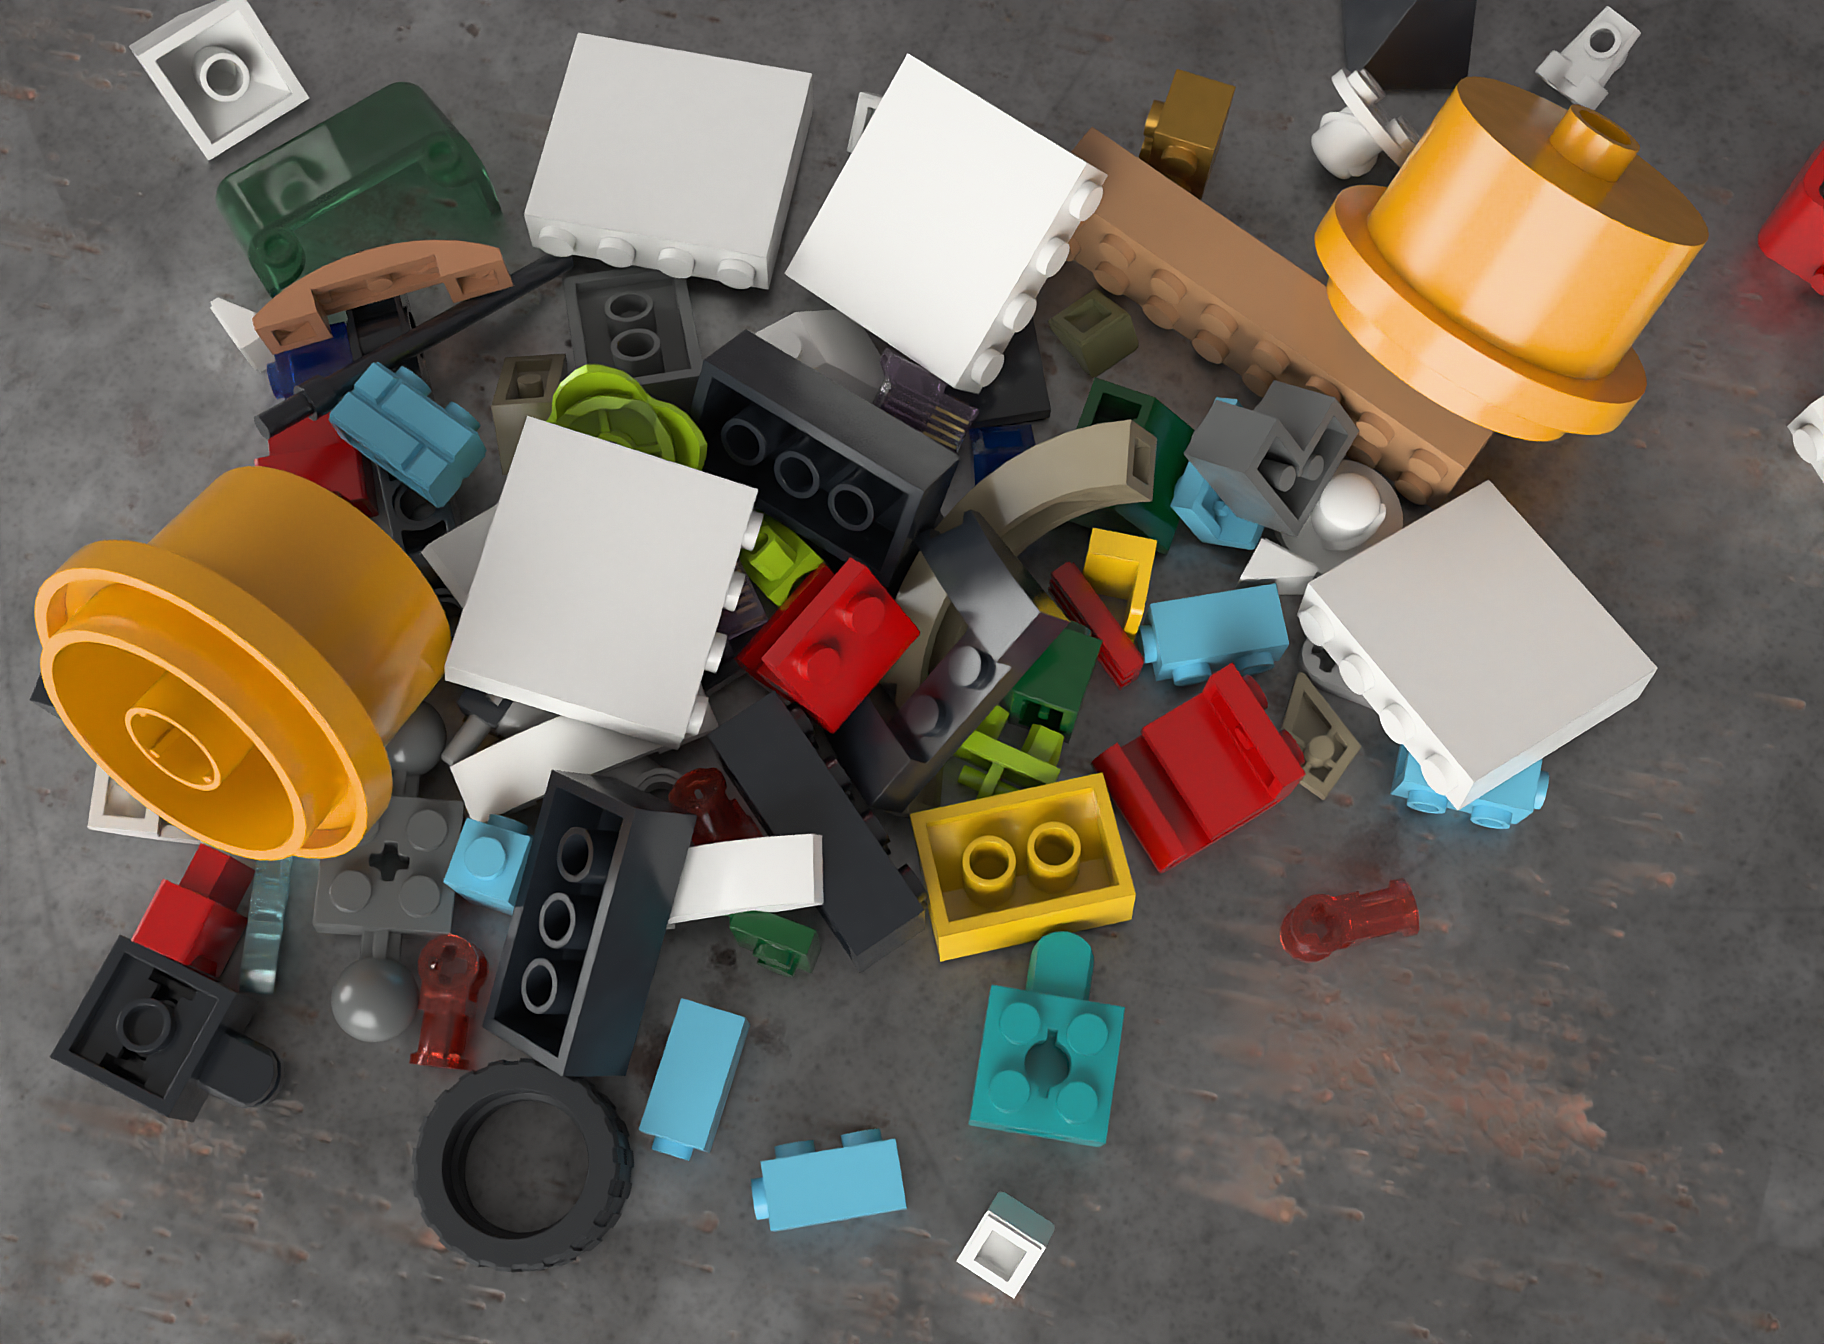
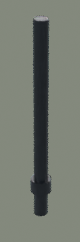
M546 254L510 274L513 287L463 300L324 378L317 374L294 387V395L254 417L258 431L264 438L270 439L307 417L315 421L330 413L337 406L339 399L354 390L355 383L373 362L377 363L378 361L389 370H393L572 269L574 263L571 255L558 257Z

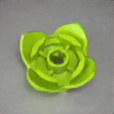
M585 364L574 370L560 382L552 397V413L546 422L605 441L616 442L618 445L702 471L707 456V441L699 427L685 411L674 404L651 397L635 378L622 370L602 364Z

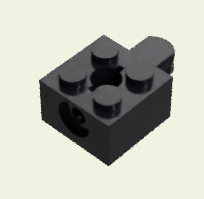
M121 934L50 1055V1058L167 1118L188 1122L195 1121L209 1094L233 1106L260 1108L276 1097L285 1079V1067L279 1055L271 1048L243 1035L260 1003L259 1001L185 964L142 946Z

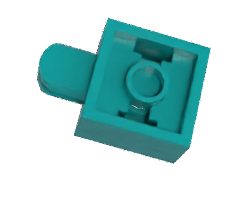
M1068 931L1053 932L1043 936L1032 950L1025 990L991 985L968 1125L1094 1147H1101L1106 1144L1125 1007L1089 1001L1094 970V955L1090 945L1080 936Z

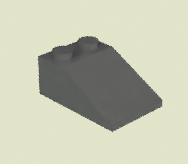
M640 266L562 278L575 369L585 364H602L622 370L635 378L651 397L674 404L689 415L703 359L686 278L671 277L660 270Z

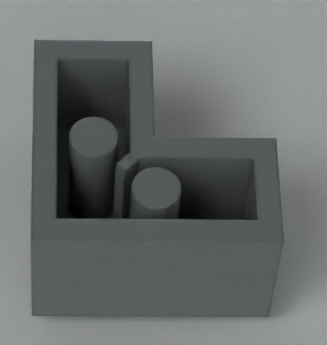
M1273 380L1262 401L1253 411L1215 400L1203 422L1194 431L1184 455L1236 517L1297 537L1319 501L1325 487L1353 443L1359 429L1335 397Z

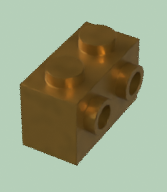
M1176 69L1166 101L1162 102L1154 99L1143 132L1145 138L1139 159L1199 200H1202L1220 147L1236 86Z

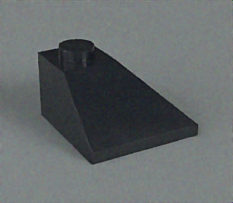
M1341 0L1346 69L1351 73L1356 69L1359 71L1363 68L1366 69L1383 90L1454 89L1461 79L1468 77L1477 0Z

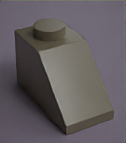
M566 353L505 357L491 405L502 475H508L527 416L543 421L550 417L552 413V397L560 382L568 376Z

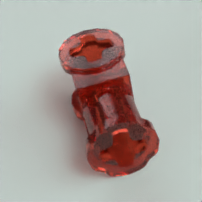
M715 767L696 768L684 774L675 782L668 796L671 804L698 815L691 838L693 844L700 846L764 837L750 815H746L735 798L732 800L728 798L725 792L727 788L726 779L722 772ZM697 789L703 794V797L697 799L695 795V790Z
M1404 878L1390 880L1388 888L1359 894V891L1335 897L1326 894H1313L1303 899L1283 918L1279 929L1280 942L1285 951L1295 960L1304 963H1317L1327 958L1333 951L1357 946L1365 940L1397 932H1401L1404 937L1417 935L1420 928L1419 912L1413 892ZM1309 919L1313 925L1324 924L1327 934L1319 939L1316 933L1305 934L1302 925Z
M441 935L427 943L421 950L418 959V974L422 980L418 1009L424 1012L418 1051L410 1054L409 1064L468 1071L470 1060L464 1057L469 1018L476 1017L479 991L486 984L489 975V962L485 953L475 944L455 935ZM457 954L458 958L467 962V969L465 973L454 974L451 981V977L441 973V966L443 962L454 961Z

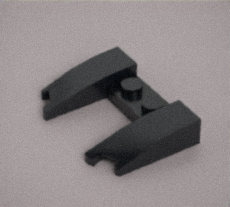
M971 509L964 512L963 524L940 534V531L930 528L921 532L914 539L939 584L970 628L900 709L878 682L834 734L824 729L826 737L844 770L870 808L902 813L1070 623L979 512Z

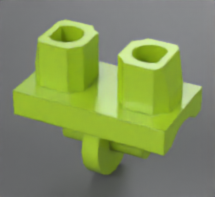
M757 509L756 512L764 515L752 551L741 548L737 564L762 592L780 607L810 572L819 567L823 560L796 532Z
M997 705L953 754V756L988 773L985 774L964 765L957 782L978 791L976 799L1020 790L1002 782V778L1025 789L1058 782L1061 769L1057 768L1060 759L1064 736L1042 725L1033 724L1021 751L998 740L1005 728L1010 713Z

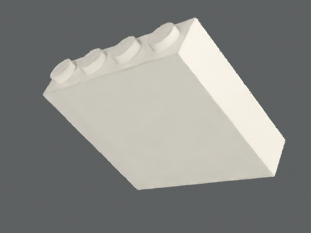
M578 33L524 212L532 247L540 248L544 252L558 257H567L573 254L600 259L614 267L624 268L634 265L660 270L664 274L675 278L695 276L718 280L724 285L736 289L757 287L769 290L814 109L812 73Z
M907 54L788 266L785 275L952 387L979 394L982 387L989 385L999 374L1004 363V355L1002 353L1014 333L1021 331L1031 320L1037 306L1035 298L1046 279L1055 275L1065 263L1070 249L1068 242L1081 221L1087 220L1097 209L1103 195V188L1101 186L1108 175L943 73Z
M527 416L445 663V680L678 750L685 733L698 735L705 715L709 697L697 693L704 670L716 673L724 651L727 635L716 632L722 609L734 612L740 597L746 574L734 571L740 549L752 551L760 530L764 514L752 510L758 489Z
M1490 480L1483 482L1310 581L1297 613L1301 627L1308 639L1315 645L1322 646L1339 666L1340 674L1346 685L1354 693L1364 696L1378 713L1382 727L1387 735L1394 742L1403 744L1420 764L1422 774L1428 785L1436 793L1445 795L1457 810L1470 804L1637 700L1658 669Z

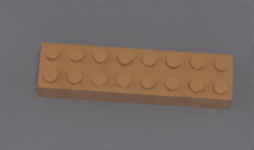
M1091 127L1071 153L1098 168L1108 176L1101 186L1103 188V195L1097 209L1087 220L1080 222L1068 242L1070 249L1066 261H1077L1093 273L1096 281L1105 290L1115 295L1124 294L1142 307L1145 315L1157 326L1168 330L1173 328L1192 341L1194 349L1206 360L1215 364L1223 363L1242 376L1245 385L1258 396L1264 397L1273 380L1335 397L1359 429L1346 455L1352 461L1364 464L1372 469L1375 468L1395 482L1398 492L1409 501L1418 505L1427 504L1434 510L1438 509L1495 431L1451 412L1398 378L1375 359L1342 324L1328 299L1327 286L1094 127Z

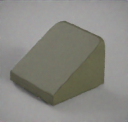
M1097 289L1092 290L1048 320L1051 330L1081 368L1092 378L1097 377L1134 352L1139 345L1130 314Z

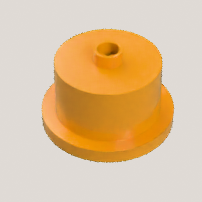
M1472 76L1459 81L1389 186L1356 185L1342 190L1318 225L1314 241L1317 255L1330 276L1327 281V295L1334 312L1350 334L1383 366L1424 396L1471 422L1519 439L1551 441L1562 437L1566 432L1582 435H1599L1615 430L1645 393L1647 386L1645 370L1632 344L1705 245L1709 237V231L1701 214L1687 197L1659 171L1637 155L1640 145L1634 137L1609 118L1590 108L1577 104H1572L1566 110L1545 98L1517 86L1495 79Z
M262 466L238 467L220 475L147 544L130 540L111 539L96 541L83 546L44 582L35 600L36 628L43 647L40 658L43 682L57 713L79 744L121 787L167 822L218 849L257 860H279L290 856L319 859L331 858L345 854L357 846L385 812L391 800L393 787L392 771L385 747L445 674V663L452 645L449 624L436 594L415 563L386 532L357 508L329 490L292 473Z

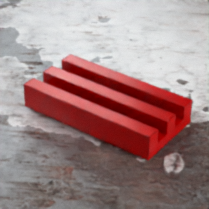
M1068 561L1051 572L1052 579L1049 581V594L1068 620L1086 626L1092 632L1091 637L1103 640L1097 660L1118 689L1122 690L1137 680L1144 664V657L1075 563Z

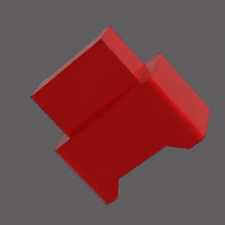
M330 413L315 421L307 417L274 437L267 439L270 456L254 460L255 466L292 473L329 490L357 508L368 518L379 515L371 459L339 436L328 420Z
M200 843L179 885L163 878L131 940L182 964L190 965L216 978H220L249 921V918L237 913L236 910L257 871L223 852Z

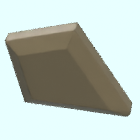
M1300 672L1294 679L1280 731L1283 729L1287 730L1296 740L1304 755L1305 763L1301 767L1306 775L1299 784L1324 800L1362 746L1303 672Z

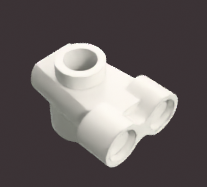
M1606 7L1561 53L1552 50L1535 73L1573 104L1595 110L1609 94L1603 87L1612 74L1624 64L1629 50L1641 32L1613 9ZM1601 33H1610L1613 35L1615 43L1610 50L1597 52L1591 47V40L1594 36Z

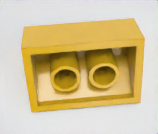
M1103 772L910 814L923 887L928 894L926 902L940 962L1037 941L1053 932L1068 931L1073 933L1132 920L1136 893Z

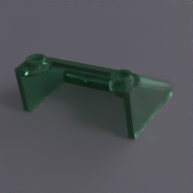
M396 82L378 90L235 170L220 182L215 196L218 210L272 299L283 291L282 289L293 284L301 276L305 268V251L293 231L417 161L427 177L435 184L446 188H457L470 183L491 216L502 210L486 168L470 143L421 87L410 82Z

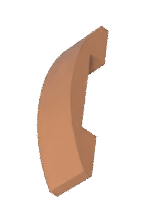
M419 240L395 243L343 257L309 273L271 299L252 318L254 330L272 355L333 338L328 320V315L440 283L445 284L453 303L513 287V282L501 251L496 247L459 240Z

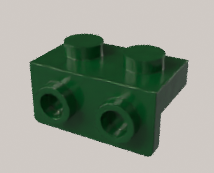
M751 910L726 915L731 917L729 928L738 945L753 951L752 955L758 958V965L792 978L797 968L809 973L813 972L821 951L815 929L764 911Z

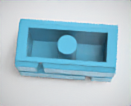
M378 361L377 363L373 362L355 383L354 390L348 392L331 411L328 420L343 440L437 508L444 507L459 489L462 480L468 478L485 457L487 450L478 432H476L481 425L469 412L458 404L451 401L444 409L427 396L430 394L431 389L409 369L401 366L396 373H393Z

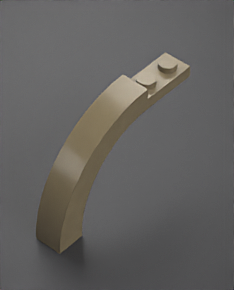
M1124 420L1088 426L1044 441L1010 459L981 480L951 509L934 530L940 531V534L963 524L964 512L971 509L979 512L1017 557L1034 541L1070 519L1113 505L1152 502L1157 438L1134 421ZM921 551L911 565L895 599L896 603L919 629L920 635L879 681L883 687L896 691L895 704L899 709L961 639L968 627V624L939 584ZM944 766L902 813L886 810L885 813L910 819L911 813L939 808L941 804Z

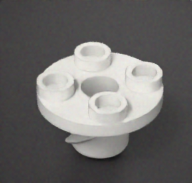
M1342 68L1332 76V82L1347 106L1340 112H1329L1323 115L1320 129L1312 135L1311 143L1318 160L1331 174L1340 179H1348L1351 176L1358 177L1368 173L1376 164L1378 154L1381 151H1384L1399 167H1402L1421 137L1402 115L1393 119L1379 103L1386 97V94L1366 69L1363 68L1361 71L1356 69L1351 73L1346 68Z
M1343 459L1325 487L1299 535L1294 537L1276 530L1274 531L1282 547L1317 565L1316 567L1319 569L1315 577H1319L1403 528V514L1399 499L1385 478L1364 464Z

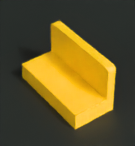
M1093 528L1082 574L1097 594L1127 600L1122 629L1130 640L1134 642L1144 613L1157 540Z

